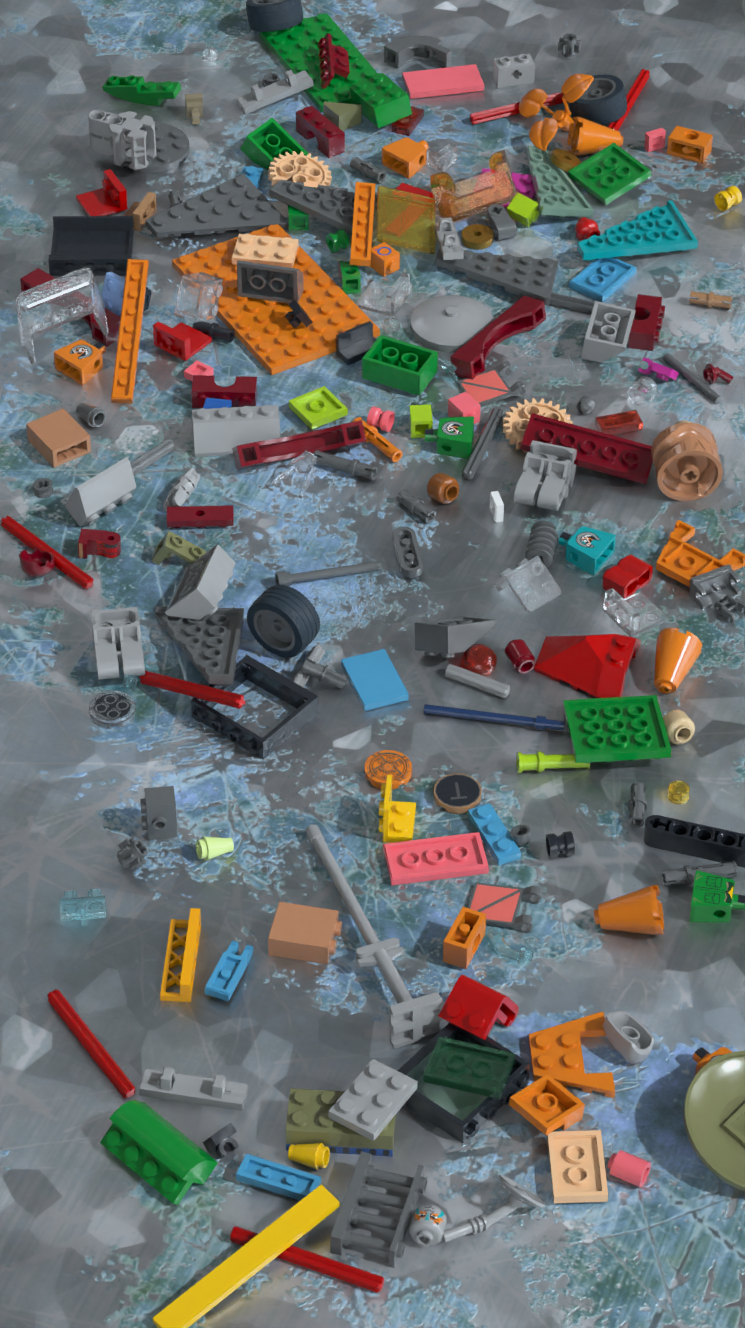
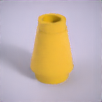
M323 1143L291 1144L289 1147L288 1159L316 1170L326 1168L329 1163L330 1149L324 1146Z

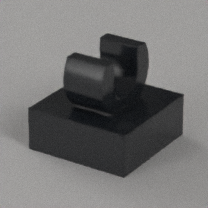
M295 299L289 303L293 311L288 312L285 317L293 328L298 327L301 322L306 328L313 323L306 311Z
M230 1123L205 1140L203 1145L208 1152L216 1147L217 1155L223 1158L228 1155L224 1150V1144H227L232 1151L238 1148L236 1140L230 1138L237 1131L232 1123Z

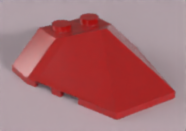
M619 634L546 636L534 670L557 682L563 680L571 684L572 689L576 691L581 689L589 693V697L593 699L621 697L624 691L625 675L631 658H636L641 640Z

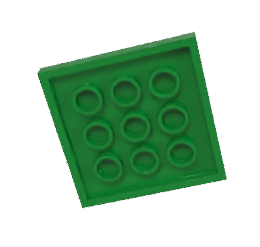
M657 695L563 700V711L575 763L671 758V746Z

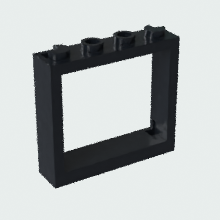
M246 655L236 663L233 685L218 686L210 684L209 687L232 692L248 680L293 706L296 710L263 738L213 709L218 703L194 697L191 700L192 717L196 721L210 727L216 733H220L230 739L233 743L247 749L251 754H255L264 760L319 713V696Z
M448 1023L397 1071L418 1081L458 1043H461L510 1075L463 1121L416 1090L406 1101L405 1106L463 1144L470 1136L474 1137L487 1120H492L497 1110L509 1103L511 1096L520 1088L524 1089L530 1081V1063L488 1036L484 1041Z

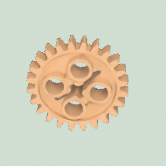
M293 151L292 155L288 152H285V156L279 154L278 158L274 157L273 162H270L268 170V181H271V186H274L279 180L302 182L304 186L316 188L318 185L330 186L332 176L331 171L328 170L329 166L324 165L323 160L317 161V156L311 158L310 153L305 156L302 151L300 155H297L295 151Z
M535 398L532 399V403H529L525 399L524 405L517 402L516 408L511 406L510 412H506L503 419V433H505V439H510L509 444H516L515 449L518 450L521 447L531 413L573 424V421H570V415H566V409L559 410L560 404L552 406V401L546 404L544 399L537 402Z

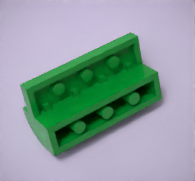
M137 1100L124 1103L111 1115L109 1120L113 1123L100 1141L105 1148L171 1203L176 1205L180 1203L193 1182L204 1185L218 1164L215 1159L150 1106Z

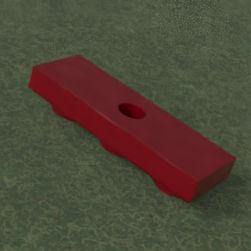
M233 505L167 507V527L202 528L205 526H234Z

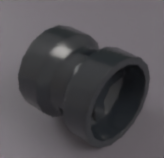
M571 831L563 832L559 836L555 833L546 834V849L549 858H556L560 853L565 856L575 854L574 838Z

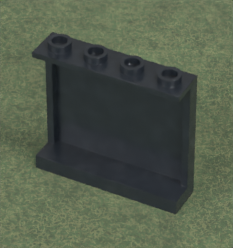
M53 216L52 248L48 259L50 275L106 276L107 272H113L119 276H126L127 260L132 259L133 216Z

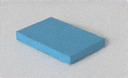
M614 257L611 259H595L569 281L568 288L599 302H604L636 274L637 267Z
M385 649L341 659V666L364 711L409 700V694Z

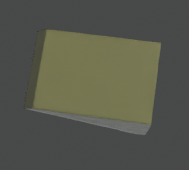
M324 102L323 115L343 131L362 122V105Z

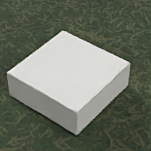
M493 491L490 493L489 509L496 523L503 522L504 504L499 492Z

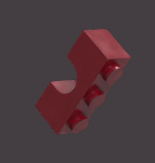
M313 106L305 107L296 112V132L306 140L316 137L318 150L325 156L331 158L345 152V132Z
M638 294L635 316L629 334L628 348L653 351L654 344L659 343L665 306L662 305V297Z
M193 375L191 390L192 408H203L206 398L231 400L232 407L256 406L257 377L236 376L234 384L222 387L215 383V376Z

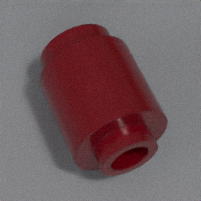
M515 639L507 644L504 652L514 669L522 674L530 672L535 667V657L525 641Z

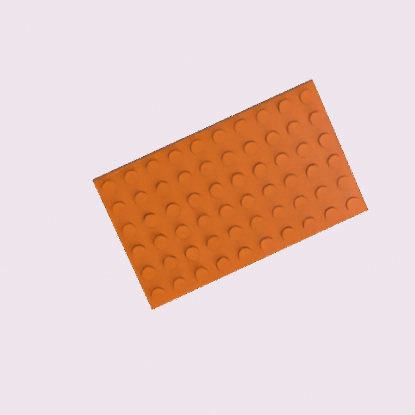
M279 224L270 225L248 233L258 236L291 238ZM238 237L172 260V267L230 330H234L235 336L271 375L336 352V335L368 321L373 323L300 246L297 250L293 268L299 269L303 273L304 290L299 304L313 322L307 328L302 322L296 328L290 325L285 317L288 312L293 311L289 303L238 296L237 265L232 264V256ZM373 323V336L378 337L380 336V329Z

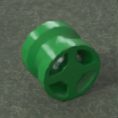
M343 229L336 231L335 234L329 233L326 235V244L331 253H336L339 249L349 248V238Z

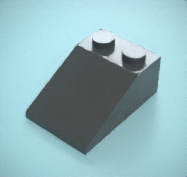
M462 616L416 622L415 650L424 651V655L429 656L441 653V657H455V653L465 652L496 625V620Z

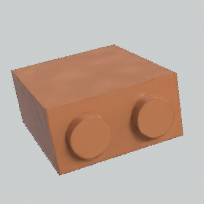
M64 408L26 424L28 441L54 468L91 452L90 435Z
M279 901L268 937L269 956L328 965L330 956L336 953L337 940L335 938L336 936L340 937L342 931V922L338 920V911Z

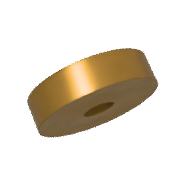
M555 149L550 157L551 162L555 166L567 172L581 163L575 155L562 149Z
M473 224L462 230L461 241L464 246L470 249L481 250L493 244L494 233L486 225Z

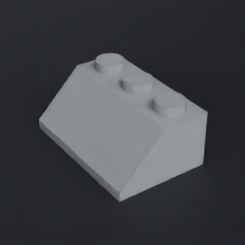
M595 301L584 339L581 358L603 362L624 352L636 310Z
M127 457L75 488L65 508L80 527L87 523L89 525L95 523L103 513L108 515L116 509V505L120 503L124 505L133 498L132 494L137 487L130 460Z

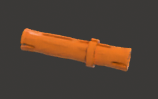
M357 417L353 420V422L362 420V418ZM362 420L366 442L373 444L393 462H398L402 458L403 452L379 434L377 428L368 425Z

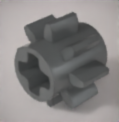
M565 34L563 38H559L558 51H562L563 56L573 57L576 53H579L581 40H577L576 35Z
M132 838L130 840L126 839L118 845L121 850L118 851L117 858L125 868H140L146 863L144 857L147 856L148 851L142 841Z

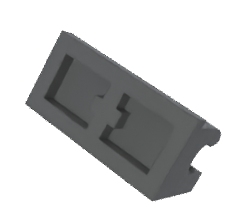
M728 564L691 578L689 596L703 610L714 606L716 602L722 603L727 595L732 598L741 596V590L736 585L741 580Z

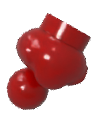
M586 217L578 219L575 226L576 238L578 240L589 239L593 235L600 236L596 221Z

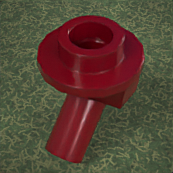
M710 363L706 364L705 369H703V377L709 384H714L718 377L728 384L733 379L732 375L719 369V367H714Z

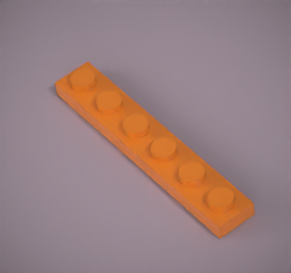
M355 183L350 265L370 267L375 200L374 183Z

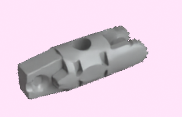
M190 468L183 473L169 491V495L163 502V508L166 512L167 507L182 506L186 503L195 490L200 476L194 468Z

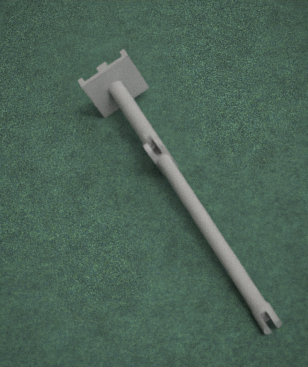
M315 824L309 825L305 829L307 832L306 836L317 851L367 943L366 946L357 948L356 962L359 967L377 965L398 1003L389 1006L390 1043L393 1049L433 1038L441 1031L440 1021L442 1019L438 1015L440 1013L439 1003L442 1002V998L438 992L415 999L411 997L392 960L404 954V948L399 947V939L390 938L379 941L329 850L319 827Z

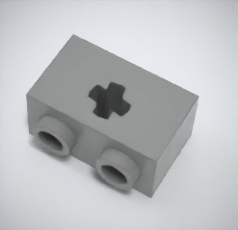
M520 54L511 57L503 56L493 59V80L497 88L534 83L535 63L530 54Z

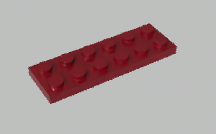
M531 413L520 450L530 452V445L533 440L573 448L577 450L574 464L643 484L647 483L653 463L651 456L652 446L534 413Z

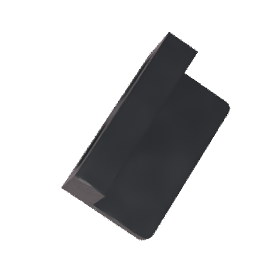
M368 321L336 335V355L344 363L351 365L362 360L377 339L373 336V323Z

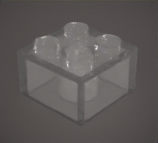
M203 272L182 275L174 316L194 323L214 319L218 312V299L223 290V279Z

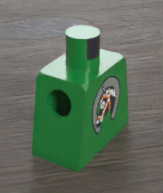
M474 417L439 419L438 429H425V442H437V453L440 455L468 459L472 452Z

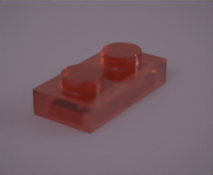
M411 106L412 114L395 121L392 124V132L410 136L424 117V110Z
M636 410L595 417L597 429L599 432L616 435L643 430V422Z

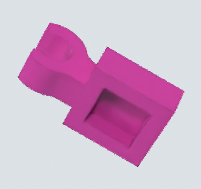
M643 358V361L648 363V368L645 370L639 368L638 370L645 375L656 372L657 378L667 382L669 378L676 380L679 372L655 363L649 358Z

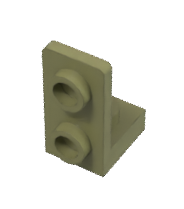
M168 531L155 546L152 562L160 565L165 558L169 559L173 553L187 562L193 563L204 555L206 551L179 535Z

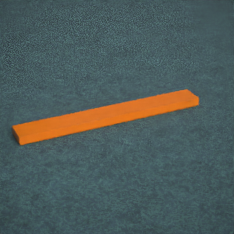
M127 260L111 403L133 404L149 267L148 260Z

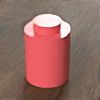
M619 1150L617 1154L613 1153L611 1155L608 1168L611 1169L610 1175L641 1188L649 1175L651 1162Z

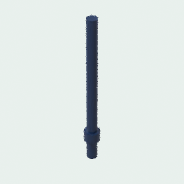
M424 705V714L535 727V730L545 731V728L564 731L565 721L550 720L545 716L534 718Z

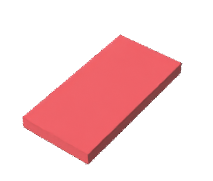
M476 64L402 73V79L410 99L484 91V83Z
M479 832L383 844V853L391 886L489 873V866Z

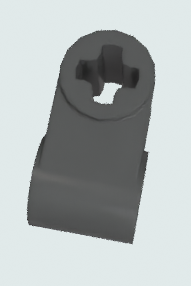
M499 204L489 206V219L486 225L493 230L494 239L500 241L515 237L517 235L516 224L505 208Z

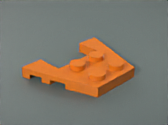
M678 520L674 531L669 536L667 545L664 546L656 562V570L690 587V579L728 564L733 571L744 567L745 554L733 548L723 558L718 560L686 543L694 536L695 528Z
M598 1012L529 1034L528 1041L533 1081L535 1082L548 1074L554 1080L561 1083L564 1088L569 1085L582 1088V1092L592 1094V1091L605 1093V1097L614 1098L615 1087L612 1072L585 1073L580 1041L582 1037L606 1036L603 1028L604 1012Z

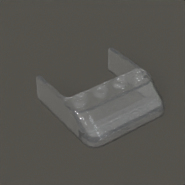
M82 268L23 291L16 298L21 347L31 364L35 363L33 338L36 335H40L53 328H58L63 324L78 320L91 313H94L95 320L104 336L108 335L104 302L96 278L90 268Z

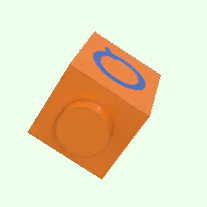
M383 242L371 248L370 267L383 277L400 270V253L386 242Z

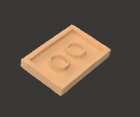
M239 234L232 256V264L237 265L239 260L293 268L299 247V239Z
M601 1130L557 1131L549 1133L547 1135L553 1203L608 1202Z

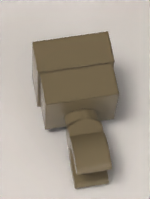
M202 93L185 94L187 119L192 118V125L200 124V118H203Z

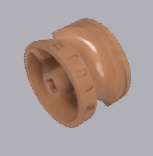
M678 423L664 429L654 439L651 447V456L656 469L658 486L666 496L679 501L697 500L709 495L719 486L723 476V468L718 455L715 437L708 428L697 423Z

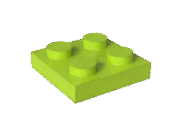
M325 386L289 400V408L311 430L348 415V408Z

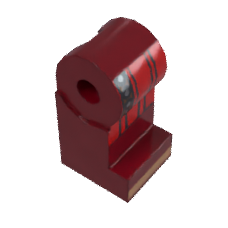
M81 528L78 541V558L87 559L88 555H102L106 558H115L120 555L121 536L118 533Z

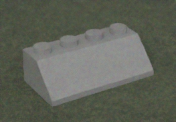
M278 405L192 410L195 457L233 455L232 448L238 445L280 438Z
M217 544L187 566L165 613L168 616L200 620L206 615L211 616L218 609V602L223 598V591L229 585L227 582L234 574L232 572L236 564L234 560Z

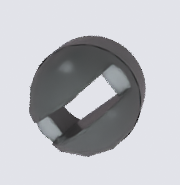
M583 396L577 403V411L580 414L587 415L595 409V403L591 398Z
M517 825L511 829V837L517 846H524L531 839L530 828L527 825Z

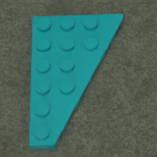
M672 200L667 201L665 206H655L651 210L636 215V219L630 222L625 220L619 225H614L606 229L604 234L600 236L593 235L589 239H584L577 243V251L581 258L588 261L621 256L630 257L640 254L649 255L659 252L688 251L689 249L698 248V240Z

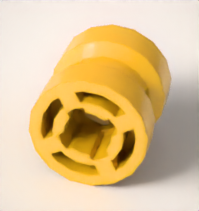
M732 185L726 188L725 191L716 193L714 201L719 210L726 211L732 206L741 203L742 194L736 186Z

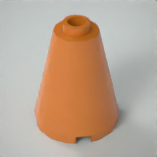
M581 117L573 118L576 121L570 124L567 145H571V150H568V152L573 155L595 154L612 143L622 147L623 136H621L619 131Z
M666 628L659 632L656 640L654 686L662 694L674 693L701 654V641L689 631H686V634L678 632L679 628Z
M651 885L598 904V909L594 910L596 925L600 924L601 929L663 935L664 916L662 903H660V900H657V896L660 895L658 885Z

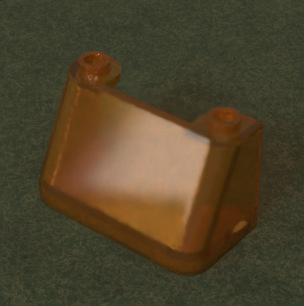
M505 149L491 155L489 159L491 171L457 183H454L452 177L446 172L430 176L431 190L442 218L451 217L452 222L486 211L493 204L503 205L513 200L517 195Z

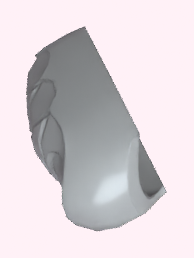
M625 1011L609 1013L604 1020L603 1028L606 1037H608L614 1049L621 1053L626 1061L631 1064L645 1061L652 1050L654 1036L631 1014Z

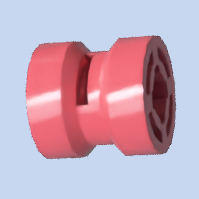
M373 406L368 413L367 424L375 428L378 427L382 431L390 432L394 424L395 413L389 410L382 411L379 407Z

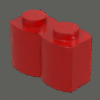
M628 555L620 559L616 566L604 572L602 576L603 589L626 600L634 595L638 589L643 588L650 582L653 566L633 555Z

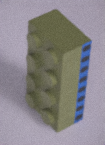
M290 1088L285 1130L286 1150L289 1151L291 1144L323 1143L324 1146L329 1147L330 1153L360 1155L361 1152H366L374 1156L393 1157L396 1115L378 1137L372 1141L329 1118L328 1111L345 1091Z

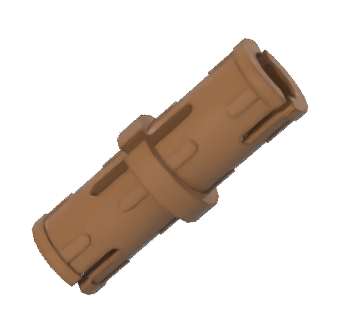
M691 291L690 297H697L699 299L690 298L689 304L706 305L707 308H712L713 306L731 309V304L724 303L723 301L732 302V296L714 295V292L707 294Z

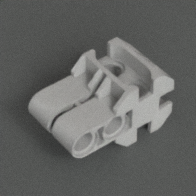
M93 110L88 114L91 150L111 156L115 165L121 166L124 161L132 162L129 165L130 169L146 168L149 164L147 157L154 159L156 156L155 122L151 116L147 115L141 120L135 119L134 117L137 114L132 111L117 115L102 110Z
M532 440L530 452L526 454L523 472L515 489L514 502L535 506L538 499V507L558 511L563 498L566 499L568 496L569 487L573 484L576 471L574 461L577 456V450Z
M129 607L91 611L98 680L119 678V667H123L124 677L145 675L138 608Z

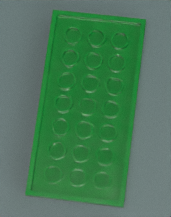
M327 13L303 18L300 24L287 29L260 32V38L287 71L292 70L294 74L305 70L313 79L314 86L303 91L321 113H323L324 102L353 104L349 87L358 81L366 80L374 74H378ZM329 33L331 34L333 45L341 46L348 51L350 73L347 78L334 73V77L326 89L321 87L319 50L317 45L319 40Z

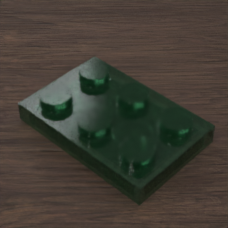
M439 1036L424 1072L423 1080L426 1083L500 1099L515 1062V1053Z

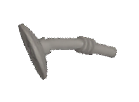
M500 1174L498 1178L510 1194L507 1198L509 1201L486 1216H476L473 1219H468L465 1224L445 1230L442 1241L445 1243L469 1233L475 1235L477 1232L486 1231L488 1226L512 1213L518 1207L521 1208L523 1204L544 1208L546 1204L523 1186Z

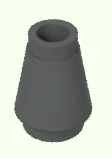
M80 403L76 408V413L91 427H100L106 420V414L100 407Z

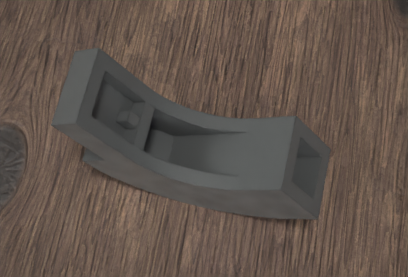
M408 36L396 39L384 46V62L398 69L409 62L418 60L428 61L442 68L451 67V50L443 47L442 41L436 38Z

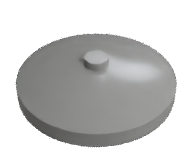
M442 295L423 301L413 310L410 319V329L414 338L422 345L437 351L456 352L492 323L493 317L490 310L475 299L459 295Z

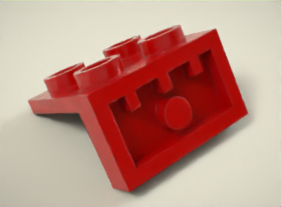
M111 169L103 171V188L76 195L77 202L88 216H106L128 209L127 190Z
M159 321L153 325L154 345L184 361H187L212 342V337L183 322H180L173 328Z

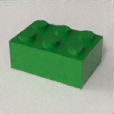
M384 73L374 74L371 78L358 81L349 87L352 103L362 105V115L378 129L412 114L408 94Z
M380 335L362 358V378L420 396L437 373L438 352Z

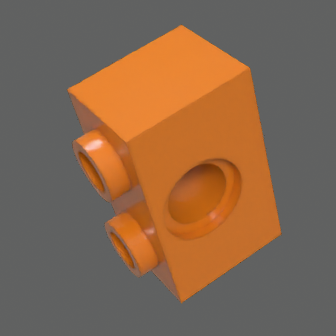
M676 125L668 137L667 154L704 163L712 150L713 135Z
M462 907L443 941V962L467 969L486 934L485 913Z

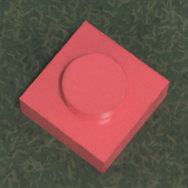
M663 128L646 132L644 149L649 153L665 148L666 131Z
M196 360L184 370V378L193 381V375L212 376L214 375L213 368Z

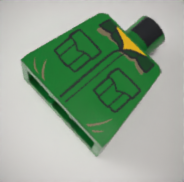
M696 870L689 922L728 923L731 918L732 909L745 911V895L734 894L735 881L733 879Z

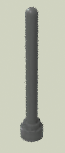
M376 561L290 574V572L285 570L275 572L276 585L291 586L292 583L376 571L382 568V564Z

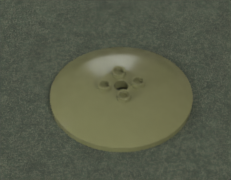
M737 1051L713 1059L695 1075L685 1095L683 1121L688 1140L703 1164L727 1184L745 1191V1051Z

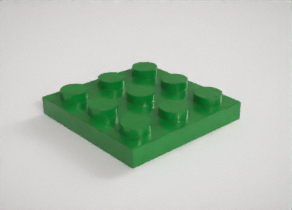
M612 143L569 170L568 174L573 181L607 205L651 177V170L618 145Z

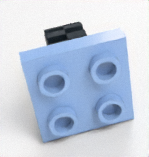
M107 272L99 305L121 317L125 279L113 272ZM146 287L143 312L148 310L152 295L148 287Z

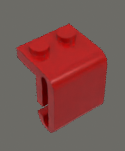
M461 975L456 981L438 1017L485 1041L495 1021L509 1027L516 1019L519 1007L508 996L465 975Z

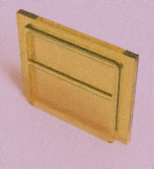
M378 186L377 242H386L390 245L434 255L435 198Z

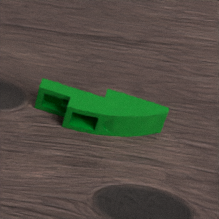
M130 75L127 77L111 76L102 88L103 91L125 101L160 106L164 99H175L181 90L180 82L171 81L158 83L150 81L145 83L143 76Z

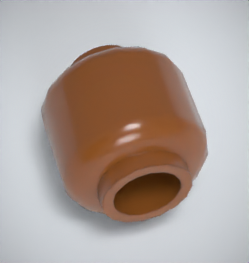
M437 473L428 481L427 493L431 499L442 504H449L457 498L459 484L455 478L444 473Z

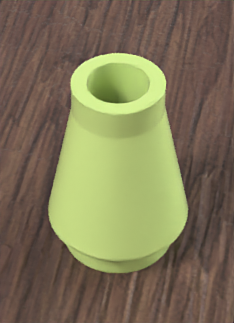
M202 836L201 839L196 840L195 844L198 858L205 861L228 852H233L234 850L231 837Z

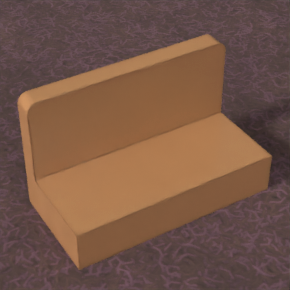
M148 192L141 202H134L124 215L133 216L134 230L141 232L145 226L146 219L152 217L157 210L156 193Z

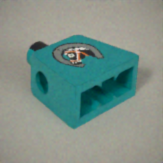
M582 526L574 535L563 532L560 535L559 544L566 547V560L594 576L615 552L616 535Z

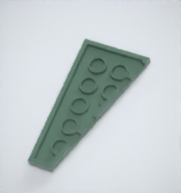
M528 146L526 155L540 214L560 217H592L594 209L566 173L551 162L549 151L547 149L542 151L536 146Z

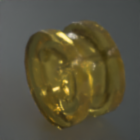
M684 781L671 782L667 795L669 801L674 804L686 803L689 800L690 786Z

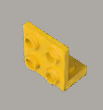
M387 775L386 783L381 785V798H384V800L379 802V816H383V818H379V832L383 833V843L413 840L416 803L392 801V775Z

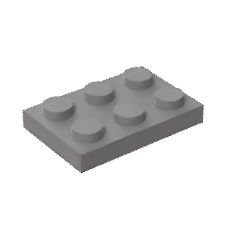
M372 1059L328 1111L329 1118L374 1141L415 1092L418 1081Z

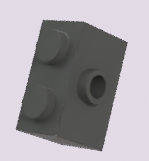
M174 786L144 788L145 798L140 799L141 813H146V815L141 816L142 830H147L148 840L178 837Z

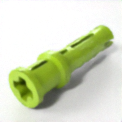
M537 751L536 754L516 753L517 773H522V771L537 770L538 773H542L545 769L590 767V763H575L574 754L544 755V752Z

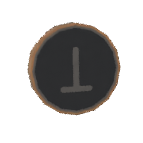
M454 773L445 775L434 785L436 805L440 808L441 806L446 808V811L449 813H466L481 802L482 788L479 782L466 774Z

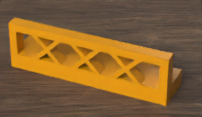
M190 908L189 920L171 919L160 1001L191 1002L201 931V910L199 908ZM176 928H187V933L181 937L175 930ZM182 945L185 948L184 953L178 956L173 950ZM179 964L182 967V972L175 975L170 969ZM175 983L180 987V993L167 992V988Z

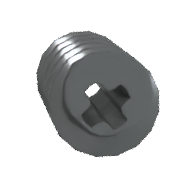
M537 521L531 527L525 558L535 568L545 569L550 567L553 562L558 533L552 522Z

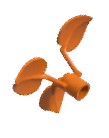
M574 74L566 79L561 88L564 94L562 100L566 111L557 110L554 113L543 103L547 100L548 95L542 89H533L523 96L519 103V112L522 116L526 118L533 117L540 111V108H543L553 116V118H544L543 121H537L531 127L529 137L537 148L546 151L549 142L555 136L558 128L564 132L569 131L570 124L574 123V120L569 116L571 112L567 102L572 103L578 100L592 83L593 76Z

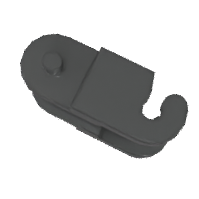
M729 595L724 597L725 601L722 603L716 602L714 604L715 609L721 613L720 616L726 621L730 619L731 623L735 622L736 619L730 610L743 611L745 614V603L738 598L733 599Z

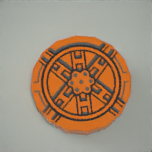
M382 750L372 754L366 760L365 778L371 781V785L381 789L382 783L387 781V775H392V790L399 788V785L403 783L405 785L409 782L412 776V763L401 752Z

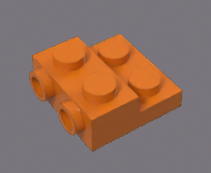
M548 1074L517 1092L509 1099V1105L544 1135H548L557 1128L564 1131L582 1120L585 1106L578 1097L570 1093L561 1083L554 1080Z

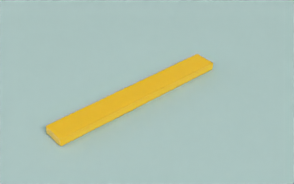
M321 1184L152 1318L153 1323L158 1328H188L340 1207L339 1201Z

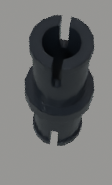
M195 320L193 323L194 329L212 337L213 340L217 338L231 343L234 339V330L220 327L217 323L213 322L210 324L201 320Z

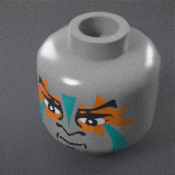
M427 1204L418 1207L413 1212L409 1226L411 1238L422 1246L438 1244L442 1241L443 1232L446 1228V1215L435 1205Z

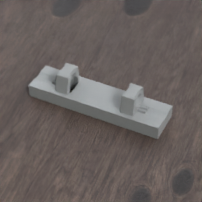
M289 70L285 72V79L263 88H259L258 84L251 86V93L237 98V102L244 113L248 114L314 86L313 79L305 70L297 74Z
M439 218V222L434 223V232L443 260L464 259V251L452 218Z
M164 1067L163 1071L145 1069L139 1094L146 1097L243 1111L248 1094V1084L226 1081V1076L215 1075V1079L178 1074L175 1073L174 1068Z

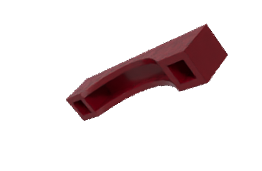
M39 268L20 278L22 296L35 304L59 306L76 313L89 325L92 338L101 342L106 347L118 340L120 316Z
M527 296L519 299L450 356L452 373L473 380L478 374L485 371L486 358L496 345L513 335L535 329L546 320L544 301Z
M362 420L298 435L238 445L232 448L236 469L238 470L311 455L316 450L325 452L359 445L366 442Z

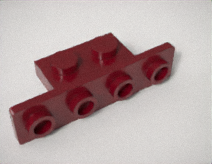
M327 33L324 38L322 37L317 45L319 50L321 87L326 89L334 77V73L344 78H347L350 73L348 51L341 46L333 45L331 34Z

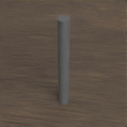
M666 353L663 356V360L713 402L719 404L722 401L720 395L671 354Z

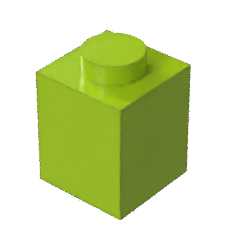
M518 192L507 207L509 216L527 227L532 222H536L540 214L538 203Z
M431 404L409 405L411 438H425V429H433Z

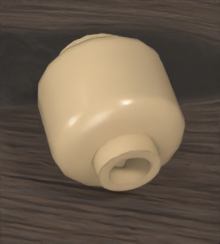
M672 710L663 716L668 739L671 743L681 745L693 737L695 733L694 722L684 711Z

